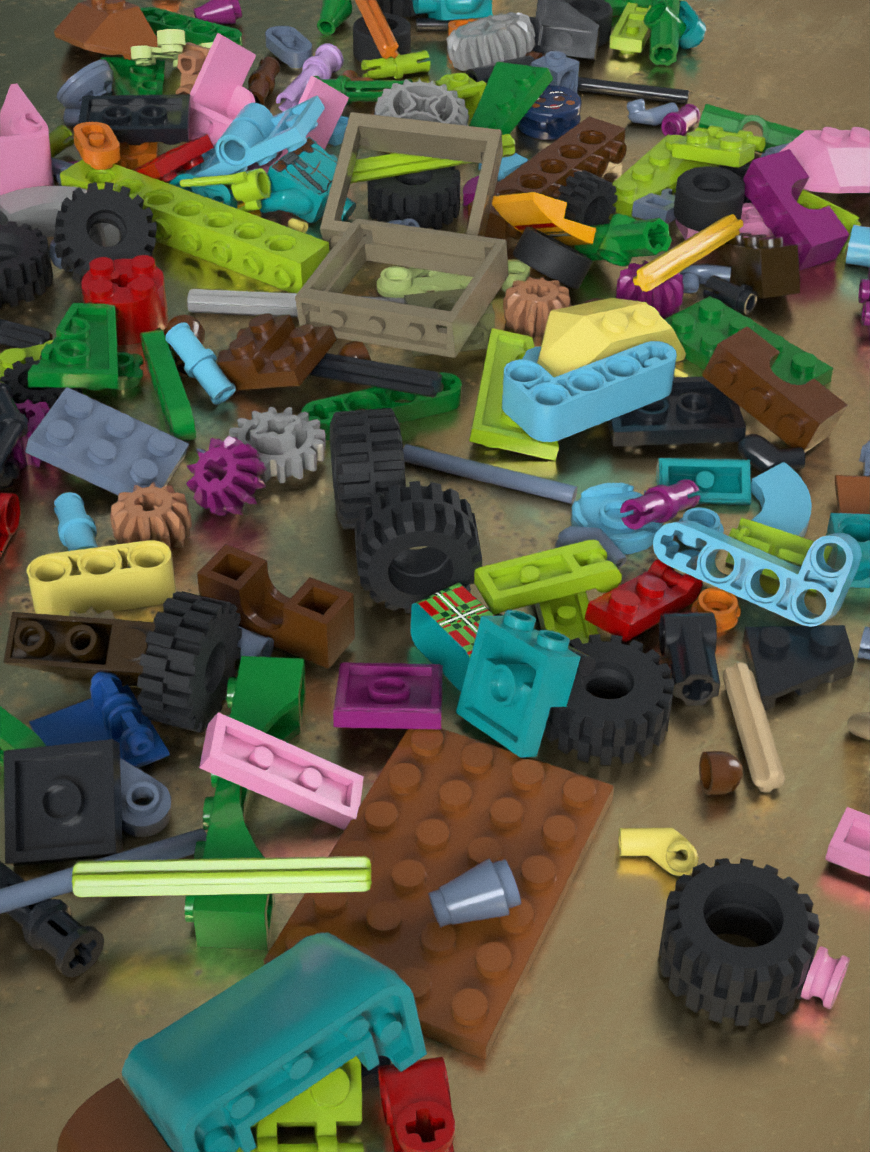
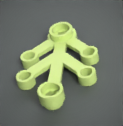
M180 29L157 31L158 47H130L131 60L135 61L136 65L150 66L155 65L156 60H166V62L173 63V68L178 69V55L183 53V47L186 46L185 31ZM213 42L201 43L198 46L211 48Z
M518 259L508 260V277L502 284V290L506 292V289L512 287L513 281H526L527 277L530 276V266ZM392 266L385 268L381 272L380 278L377 280V291L383 297L404 298V295L428 293L427 291L432 290L437 292L465 289L473 277L412 267L407 269L401 266Z

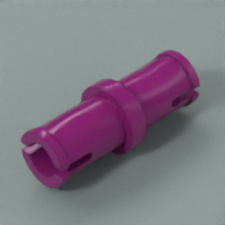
M689 479L678 481L670 486H654L649 488L643 496L626 500L620 508V513L633 510V514L621 517V519L628 528L634 530L642 528L651 522H667L672 520L677 515V512L693 508L699 503L700 495L688 498V494L699 491V488Z

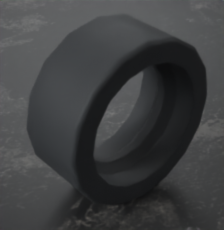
M532 227L525 228L513 251L514 257L521 262L574 289H579L593 263L590 258Z

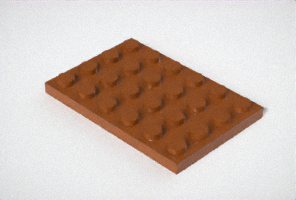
M443 728L441 730L408 729L359 806L356 819H351L328 856H366L370 858L372 880L370 890L367 892L305 893L263 960L264 965L294 947L307 936L317 933L332 934L394 970L409 986L414 995L424 1037L486 1060L613 800L614 785L530 757L520 758L512 751ZM488 858L492 863L506 859L520 894L521 905L510 908V915L454 925L449 924L440 927L428 893L438 890L442 885Z

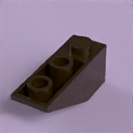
M739 233V235H735L736 237L716 249L726 265L731 267V272L740 285H750L753 291L757 293V297L768 298L800 293L798 245L783 243L782 236L767 237L765 234Z
M12 612L3 662L8 665L85 679H92L100 671L113 673L120 678L122 685L137 686L138 676L143 673L144 667L140 665L142 653L146 654L148 643L145 640L148 632L154 631L155 624L154 622Z

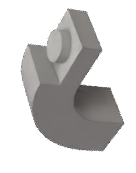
M38 186L0 195V226L7 225L8 221L17 222V227H21L25 223L31 225L32 230L36 228L41 230L43 236L53 237L58 210L61 211L62 202L66 197L72 200L73 191L77 187ZM108 223L95 224L89 232L91 240L104 247L115 246L121 239L119 229Z

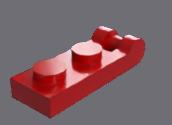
M656 559L648 571L590 601L584 620L611 635L623 636L622 641L627 642L658 624L661 613H677L691 605L700 594L703 581L689 574L682 575L676 572L675 568Z

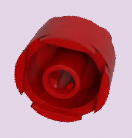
M139 255L132 259L116 260L108 257H99L89 263L90 270L85 273L81 281L84 303L115 306L117 345L141 343V333L154 331L159 327L162 330L166 328L169 319L164 275L156 266L153 257Z

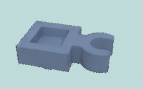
M672 189L662 190L661 195L650 193L634 201L632 216L644 220L660 218L667 224L676 220L674 216L675 195H672Z

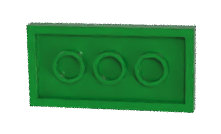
M711 296L664 319L674 329L686 352L685 359L705 370L718 343L748 326L780 351L771 368L780 379L795 385L806 384L813 378L823 386L831 382L833 367Z

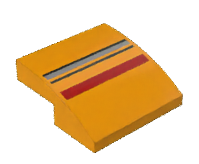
M536 192L493 196L491 204L496 211L521 233L524 232L526 227H532L568 246L593 244L596 228L564 219L567 202Z

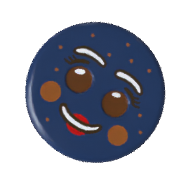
M548 85L517 124V127L522 133L532 138L557 140L580 123L582 100L571 89L557 85Z

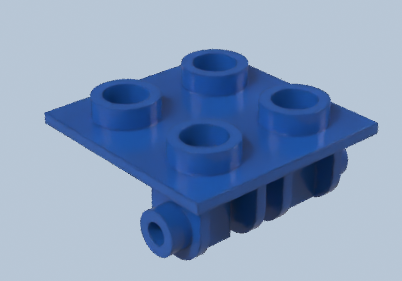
M100 671L92 677L90 687L91 699L29 721L31 729L41 738L46 746L113 739L120 743V758L136 768L170 756L167 747L148 717L143 716L141 712L142 707L139 705L128 685L122 687L120 678L113 673Z

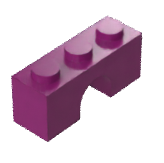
M788 149L752 160L743 178L745 183L744 194L755 206L763 218L764 224L772 231L774 236H782L783 243L798 245L799 271L836 259L850 234L830 206L820 209H808L797 203L809 176L792 151Z

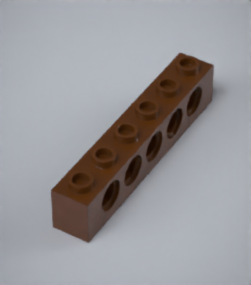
M590 116L499 181L496 184L494 196L536 192L551 198H559L561 193L558 189L561 185L567 186L566 179L569 176L574 177V172H582L584 170L602 178L607 172L620 164L626 155L627 146L624 143L626 128ZM473 201L468 204V223L471 215ZM491 205L485 237L506 240L508 250L520 240L523 233L510 225Z

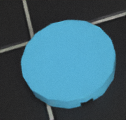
M604 483L589 487L581 493V498L578 501H574L571 507V526L602 529L623 554H633L651 547L654 535L664 523L651 522L636 530L628 528L623 523L621 517L633 514V510L620 513L622 504L626 500L643 496L633 491L634 486L625 483Z

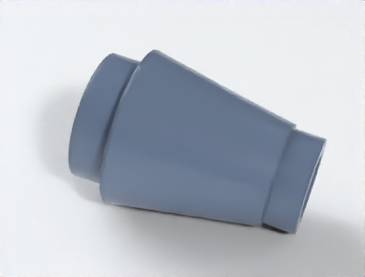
M488 858L442 885L438 890L428 893L440 927L449 924L454 925L510 915V908L521 905L520 894L506 859L492 863Z

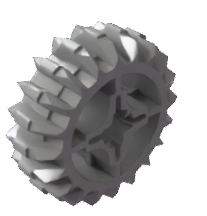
M519 12L500 13L479 18L473 22H468L466 25L459 26L447 37L449 58L452 60L454 68L465 71L471 68L523 57L526 53L531 52L535 46V32L529 16Z
M419 78L417 82L412 83L405 79L403 85L393 83L391 89L383 90L382 96L378 97V101L375 104L374 115L468 126L469 115L468 109L465 107V100L458 98L457 91H447L446 84L437 86L433 80L425 83Z

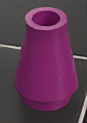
M210 0L200 7L193 9L195 18L219 25L236 23L237 19L242 18V11L238 0Z

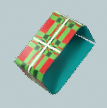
M456 583L412 604L410 633L417 649L432 664L443 665L442 674L461 692L481 616L494 615L461 583Z

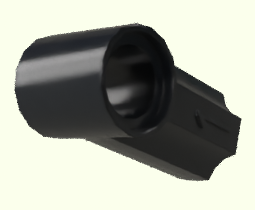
M712 612L661 613L659 646L661 657L668 658L671 679H674V696L681 698L689 706L704 705L709 699L719 695L720 679L715 658L717 632L715 616Z

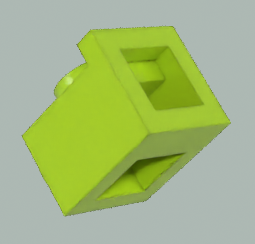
M465 73L446 74L440 80H437V86L446 84L447 91H457L458 98L465 100L469 119H472L486 83L484 81L476 82Z

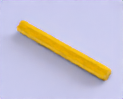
M734 214L719 219L637 269V276L633 278L634 285H639L643 292L654 289L736 237L735 235H739V229L744 226L743 220L737 219Z

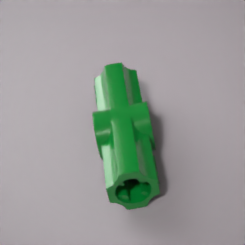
M651 0V8L644 16V24L650 29L649 58L655 65L669 66L677 61L679 39L686 29V24L679 17L680 0Z
M705 104L698 126L707 129L709 126L722 127L724 131L738 133L739 130H743L747 126L755 125L761 129L762 137L765 138V147L762 152L755 151L758 153H765L766 149L791 143L804 132L766 121L758 115L748 116L709 104Z
M614 214L609 224L590 226L596 228L593 244L574 246L575 250L584 254L592 261L606 260L614 265L626 267L629 266L632 257L655 256L659 252H667L672 238L669 235V225L660 218L636 220L627 215Z

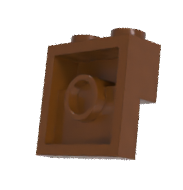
M265 313L254 317L249 322V327L241 328L238 331L237 339L229 344V349L219 352L217 364L229 381L235 385V391L300 386L337 339L332 326L313 327L311 324H306L296 328L291 315L272 316L270 313Z

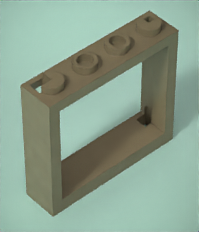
M350 112L320 227L322 239L329 242V251L332 250L353 223L341 221L359 149L482 163L466 234L485 237L492 198L503 155L501 130ZM363 229L365 237L368 233H372V230Z
M356 218L296 294L295 301L299 326L311 324L313 327L332 326L336 338L456 358L508 277L507 241ZM363 229L372 230V233H368L365 237ZM366 261L473 277L451 311L342 294Z

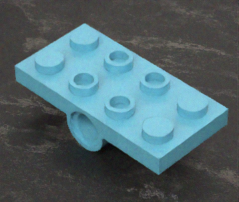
M317 95L273 116L265 106L258 103H249L241 109L217 143L213 145L214 148L202 154L204 162L188 169L185 174L197 177L232 175L245 172L249 165L256 162L259 166H262L274 159L278 154L277 152L286 148L288 152H292L307 142V134L317 127V119L325 107Z

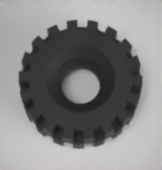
M455 166L367 181L368 212H370V217L372 220L377 219L379 222L386 223L391 220L403 221L404 219L411 218L418 222L420 228L428 229L432 227L434 230L441 229L442 223L449 225L453 222V218H457L459 215L460 172L458 169L455 170Z
M96 182L90 183L87 187V193H84L79 187L73 191L72 200L66 197L62 202L61 211L58 210L55 222V254L57 258L62 257L61 267L65 272H68L70 269L73 270L72 279L78 283L81 282L85 273L90 270L89 263L93 259L99 257H108L112 260L132 259L139 255L152 257L156 242V222L151 223L153 213L150 207L142 209L144 200L138 194L134 199L129 197V188L122 186L121 191L117 192L113 190L114 183L105 182L104 189L98 190ZM98 223L111 224L119 229L121 240L112 247L100 246L90 238L89 232L92 226Z
M8 221L7 225L0 226V308L5 303H10V307L19 306L18 301L24 299L27 303L35 300L34 294L43 295L46 292L45 287H50L52 284L53 271L48 240L45 235H42V231L38 228L32 230L31 225L25 223L21 227H17V222Z
M177 591L173 593V598L166 599L163 603L164 612L158 611L153 620L155 624L154 631H149L145 640L148 643L146 654L142 653L140 665L144 667L143 673L138 676L137 687L142 688L141 693L138 695L139 705L143 706L141 710L143 716L148 717L152 721L201 733L207 728L214 715L221 712L222 701L227 700L229 677H235L237 669H234L235 660L240 657L241 650L240 647H237L238 641L242 638V628H238L241 618L240 613H236L237 607L234 604L183 591Z
M600 634L589 635V641L585 644L581 642L579 637L570 640L569 646L592 656L595 659L596 666L593 673L587 677L576 673L567 707L550 708L545 726V736L550 742L559 738L558 749L566 755L572 749L578 751L577 760L588 763L591 755L600 757V765H611L612 757H620L622 764L634 761V753L636 751L644 758L652 753L653 744L660 746L664 740L665 731L668 732L674 679H670L671 670L667 663L659 665L660 655L653 649L646 654L643 653V643L634 639L629 646L622 644L623 636L611 635V642L601 641ZM595 691H610L622 697L617 699H602L593 696L590 693Z

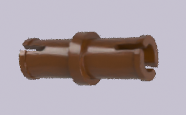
M273 57L261 59L257 70L250 75L247 90L251 91L254 95L255 103L263 106L266 97L272 94L275 88V78L280 71V64Z

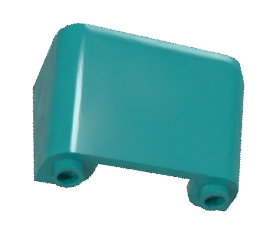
M317 933L303 938L294 947L157 1034L136 1044L123 1065L122 1080L129 1093L172 1152H236L239 1147L243 1152H250L257 1147L250 1129L251 1126L355 1056L368 1071L380 1064L378 1056H385L402 1072L427 1055L414 995L398 974L329 933Z

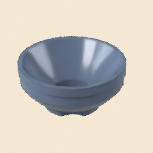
M104 59L92 62L69 78L59 89L56 98L65 108L81 109L83 96H112L113 92L111 89L114 72L109 63Z

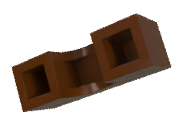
M748 326L718 343L702 374L706 380L791 448L802 447L804 453H806L829 437L848 406L844 401L814 378L806 384L795 385L785 382L776 376L771 368L780 351Z
M227 544L197 572L200 596L234 604L237 607L236 613H240L241 618L238 626L264 637L272 638L274 640V647L329 669L355 639L353 593L309 577L299 590L289 598L278 591L271 582L268 574L267 560Z

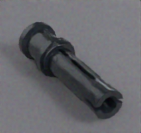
M0 861V870L6 875L8 886L25 881ZM47 899L6 912L23 927L22 931L25 941L34 949H44L54 957L57 969L66 977H76L86 972L98 960L103 950V934L93 926H82L72 917L71 908L61 899ZM75 948L80 952L77 956L73 951Z

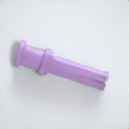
M324 43L318 47L315 56L309 57L304 62L303 71L276 98L277 104L285 99L278 107L282 112L298 105L311 76H319L320 79H330L332 73L339 71L344 62L340 49L333 44Z

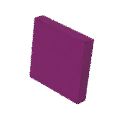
M340 663L333 709V727L441 730L443 665Z

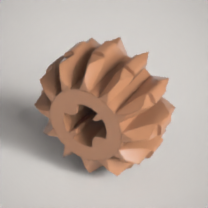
M528 276L526 281H513L512 287L506 289V294L503 298L506 326L514 329V332L517 334H527L532 338L534 336L543 337L550 311L571 306L569 289L560 286L558 280H545L544 276L540 279H533Z
M154 482L145 488L134 485L132 493H119L118 502L111 505V527L117 544L156 540L165 543L169 548H182L184 546V539L190 535L192 520L188 502L183 493L174 491L172 485L158 488Z

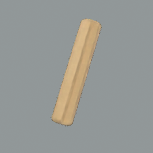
M737 662L734 667H727L724 670V684L752 781L758 786L759 791L770 793L773 788L783 786L785 782L784 772L754 674L748 669L747 664Z

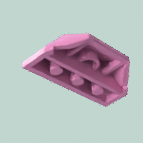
M824 127L822 130H805L781 150L790 149L808 174L809 179L803 188L807 191L870 193V131L867 129L853 127L851 130H838L832 127Z

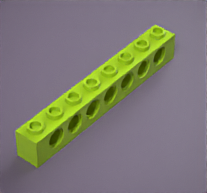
M82 159L60 173L62 186L80 187L87 190L88 184L96 182L98 190L104 189L105 182L114 183L113 190L117 192L121 191L122 186L129 188V197L131 199H134L138 194L144 200L143 210L150 207L153 213L151 223L156 222L157 231L155 238L157 242L290 293H298L329 253V242L117 164H113L110 169L97 170Z

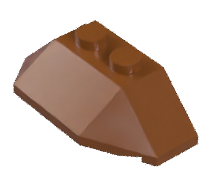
M87 0L80 2L54 30L56 38L77 47L106 55H123L124 59L131 60L130 47L132 46L158 47L157 37L139 6L125 0Z

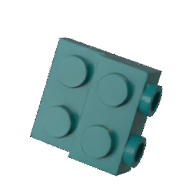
M506 610L504 616H481L456 713L520 758L537 757L550 708L567 707L581 656L568 649L570 639L567 636L550 630L538 631L534 629L536 619L532 615L517 610Z

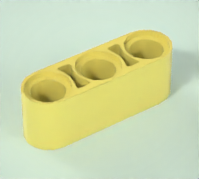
M156 540L46 554L32 560L27 568V576L36 614L69 616L71 610L81 614L86 613L91 606L97 614L106 610L114 612L163 604L167 598H172L173 593L176 591L172 552L168 545Z

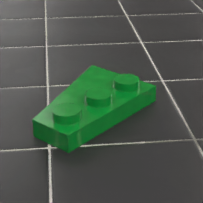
M101 57V59L109 63L114 72L112 90L115 95H163L166 60H156L155 65L139 66L136 65L135 61L124 59V57Z
M496 62L469 126L499 129L502 135L510 134L553 80L549 68Z
M72 303L56 328V337L51 344L46 343L41 351L40 362L38 365L33 364L28 371V387L86 388L94 391L105 388L118 389L115 306L94 303Z

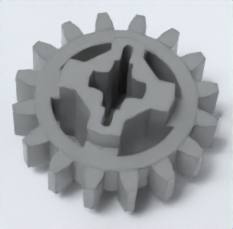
M269 407L268 412L263 413L255 410L252 411L251 420L239 418L237 420L238 428H230L229 430L230 437H236L244 444L248 443L260 454L258 459L267 468L261 475V480L264 483L271 477H277L280 483H285L286 477L290 476L302 479L304 469L315 472L317 470V461H324L325 430L320 429V421L318 419L309 421L307 412H302L296 416L295 414L293 415L292 408L290 407L286 408L283 413H277L274 407Z

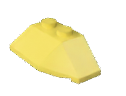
M607 298L550 311L537 363L553 377H557L650 341H660L671 345L676 350V362L683 361L686 352L674 329L659 315V312L646 302Z

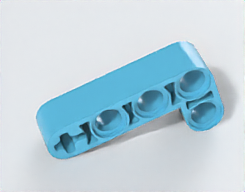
M650 341L557 377H553L534 361L525 359L511 361L504 367L502 409L533 439L541 442L559 441L669 396L673 386L677 357L676 350L667 343Z
M691 520L663 525L658 529L653 540L654 553L666 565L796 623L809 627L818 626L836 616L844 602L862 557L861 548L856 539L849 534L840 532L820 537L814 541L801 567ZM683 534L682 542L694 548L705 547L701 552L694 549L678 552L679 544L673 541L674 535ZM829 543H836L845 551L846 562L840 570L831 568L824 560V549ZM720 549L728 551L734 559V569L730 575L723 574L716 567L715 558ZM764 569L772 570L779 577L780 586L775 595L768 594L760 586L759 578ZM808 589L818 590L825 597L826 609L823 614H813L805 606L804 598Z

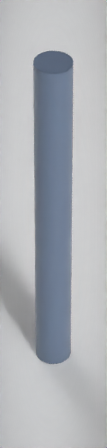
M408 444L403 448L404 462L569 504H573L576 499L577 486Z
M200 828L94 861L179 859L194 854L197 840L206 841L207 834L204 829ZM73 867L1 888L0 914L73 892Z

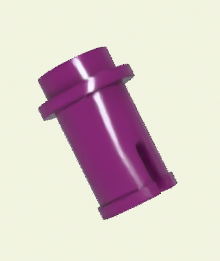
M686 104L679 111L668 113L662 121L661 128L665 136L668 134L685 136L688 129L700 121L699 109L693 104Z

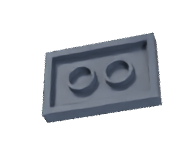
M66 387L28 439L25 453L119 496V493L122 492L132 493L134 485L145 488L154 482L158 488L167 486L184 459L189 444Z

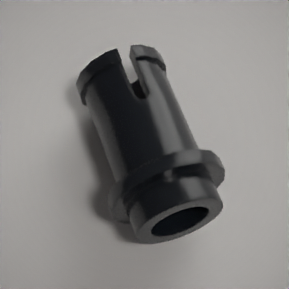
M715 275L711 276L705 284V287H709L713 291L703 290L704 299L711 296L722 301L723 304L740 314L744 313L747 315L751 313L757 302V293L753 291L750 285L743 284L739 286L720 279V277Z

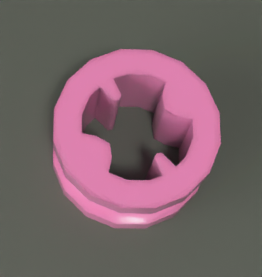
M820 946L808 971L801 997L807 1000L813 996L819 997L823 1001V1007L831 1009L843 983L850 958L842 955L839 959H834L829 956L827 948Z

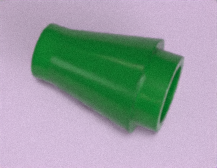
M323 0L320 18L317 23V28L322 34L332 35L351 16V0Z

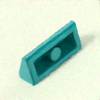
M658 459L656 466L657 485L670 486L678 481L689 479L698 486L699 491L688 494V498L700 495L698 504H751L750 460Z

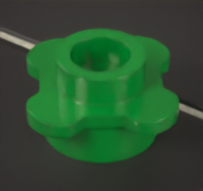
M118 352V389L116 390L134 388L143 377V370L140 369V365L144 363L143 357L139 354Z

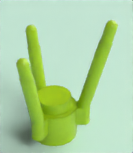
M262 168L232 175L199 177L180 181L181 187L223 184L224 186L231 185L235 199L245 203L239 209L248 213L261 209L260 200L269 198L271 194L269 177Z

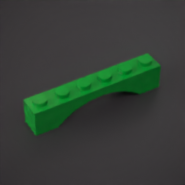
M241 656L238 676L229 677L227 707L231 708V713L226 716L284 742H290L301 733L306 700L304 659ZM211 773L212 788H216L215 796L206 797L203 806V829L208 832L206 841L197 840L194 859L265 858L256 847L244 822V813L251 790ZM274 894L186 895L185 921L194 922L197 947L268 950L275 897Z

